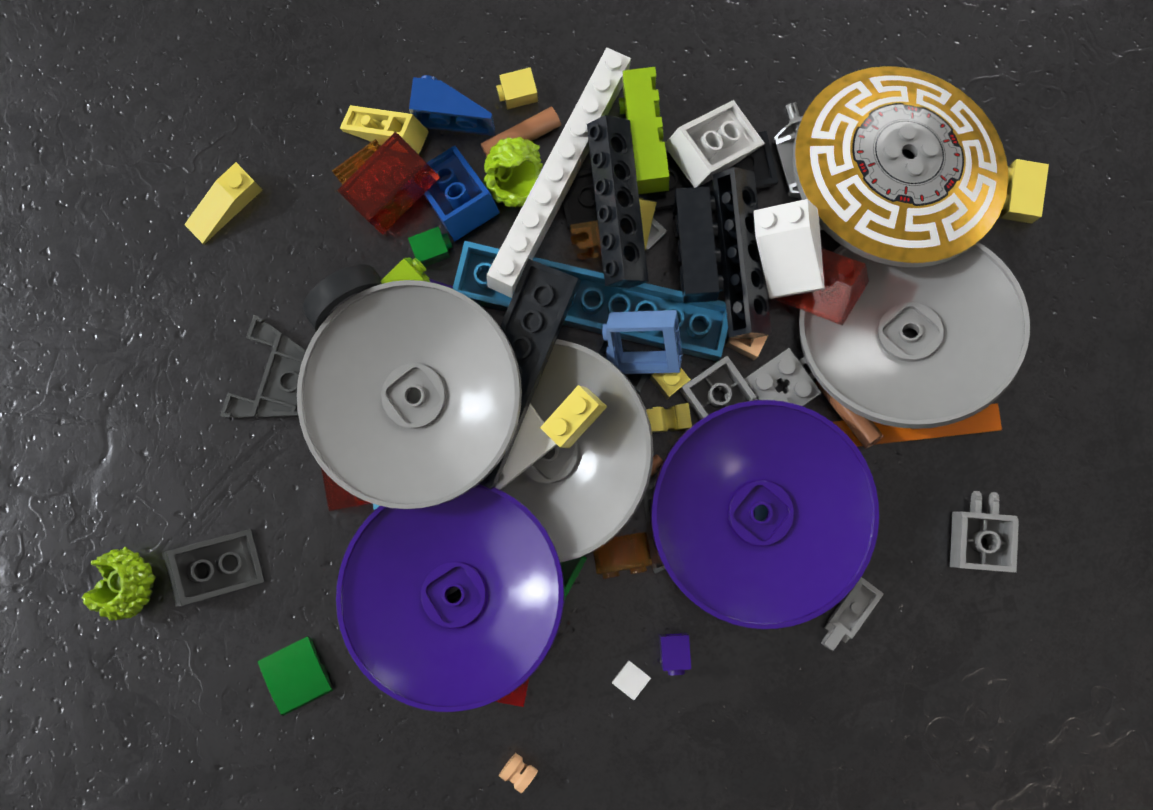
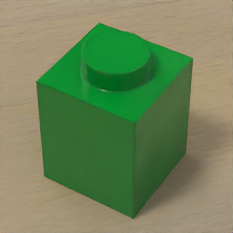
M439 227L408 238L415 258L424 267L451 258L448 249L453 247L447 233L442 234Z

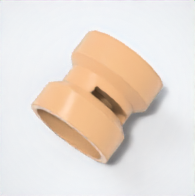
M515 753L506 763L499 777L504 781L512 782L514 789L522 793L531 783L538 770L532 765H526L523 762V758Z

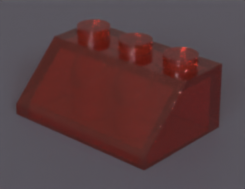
M395 131L337 191L381 234H384L440 176Z
M821 248L825 289L773 299L843 326L869 282L866 264Z

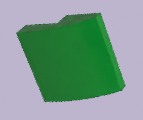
M308 636L258 661L268 690L282 716L334 691L326 668L320 663L313 641Z

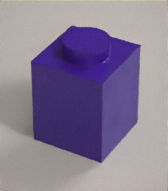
M659 634L662 670L668 671V675H684L685 670L691 669L689 634Z

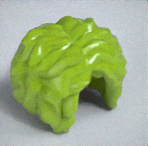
M508 137L500 139L495 146L491 147L490 153L485 159L484 170L487 175L483 180V184L496 202H503L508 207L524 205L543 168L538 151L540 145L521 137Z
M124 547L122 550H110V552L91 561V565L98 568L104 579L98 581L93 590L83 594L84 605L91 611L99 612L101 617H107L109 621L132 618L141 612L143 606L150 600V596L153 593L150 588H153V583L156 579L151 565L144 563V558L140 557L138 552L134 553L127 547Z

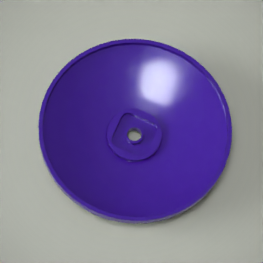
M753 400L730 405L707 415L690 427L676 441L667 454L655 482L651 504V525L655 545L664 568L677 587L694 604L718 619L734 625L756 629H779L795 626L822 615L838 604L855 587L867 568L875 548L879 527V502L873 476L866 460L849 436L837 425L817 412L797 404L775 400ZM758 505H764L768 510L766 519L762 521L756 520L753 514L754 509Z
M478 484L467 493L451 501L425 508L398 509L379 506L367 517L355 533L340 566L336 589V608L340 631L344 643L359 669L375 686L392 698L409 706L436 712L471 710L498 701L524 684L545 660L556 639L563 616L565 595L563 571L556 548L540 521L518 500L494 487L489 489ZM453 587H458L461 590V599L457 603H451L447 598L448 591Z

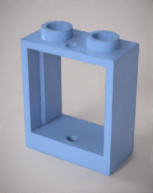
M677 310L609 313L607 324H603L602 328L603 340L608 341L609 346L607 347L606 357L624 374L680 373L683 355ZM663 331L665 351L623 352L620 332Z

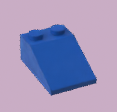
M423 75L421 78L413 77L409 111L425 128L495 136L492 113L446 83L437 80L436 77Z
M455 145L410 173L454 241L500 213L489 190Z

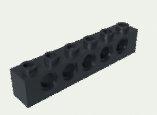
M604 115L587 124L605 286L632 288L649 282L631 126L630 120Z
M733 167L712 174L729 338L753 339L772 334L767 285L755 237L754 210H758L755 173Z

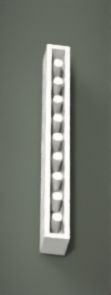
M609 48L605 49L487 273V287L508 297H513L528 259L533 260L590 150L587 124L609 114L623 87L622 71L630 69V57Z

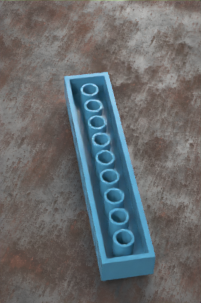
M464 241L452 289L464 294L480 306L506 312L512 298L487 287V273L500 249ZM533 258V261L581 280L563 323L564 326L602 334L603 324H607L610 312L677 310L682 353L717 362L721 358L728 330L726 303L724 301L683 303L682 291L647 283L632 288L605 286L604 273L541 258ZM663 331L620 332L621 339L665 349Z

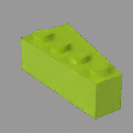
M655 67L623 70V97L618 98L620 114H625V118L630 120L638 194L669 191V170L665 142H662L664 138L662 117H660L658 89L656 90Z

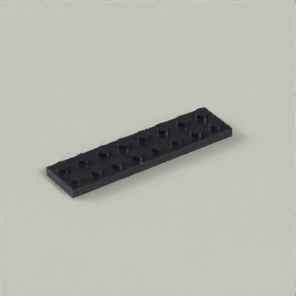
M767 131L758 132V135L765 143L763 146L730 167L753 171L755 173L756 189L774 186L779 182ZM666 152L669 170V191L639 194V197L644 200L657 202L655 211L673 207L676 189L694 188L669 152ZM592 168L578 171L562 202L568 229L598 223ZM713 179L699 186L709 187L710 197H714Z
M528 259L500 326L513 348L518 363L522 398L518 425L506 453L493 471L479 483L489 489L496 487L581 282L577 277Z

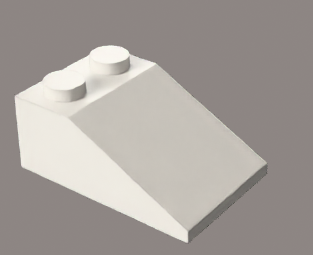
M733 100L680 126L667 140L665 147L693 187L697 188L712 180V174L729 169L765 143Z
M808 199L754 210L755 237L769 298L773 299L825 289L818 208Z

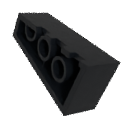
M709 187L681 188L675 191L672 213L673 219H675V238H680L677 242L678 261L682 262V266H680V280L683 303L717 301L719 291H723V276L717 273V265L721 264L720 248H715L714 239H718L717 222H712V213L716 212L715 197H710Z

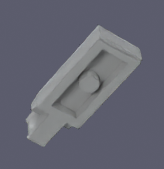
M861 577L828 619V623L824 627L828 630V633L821 644L834 651L840 641L846 643L850 638L853 639L884 593Z

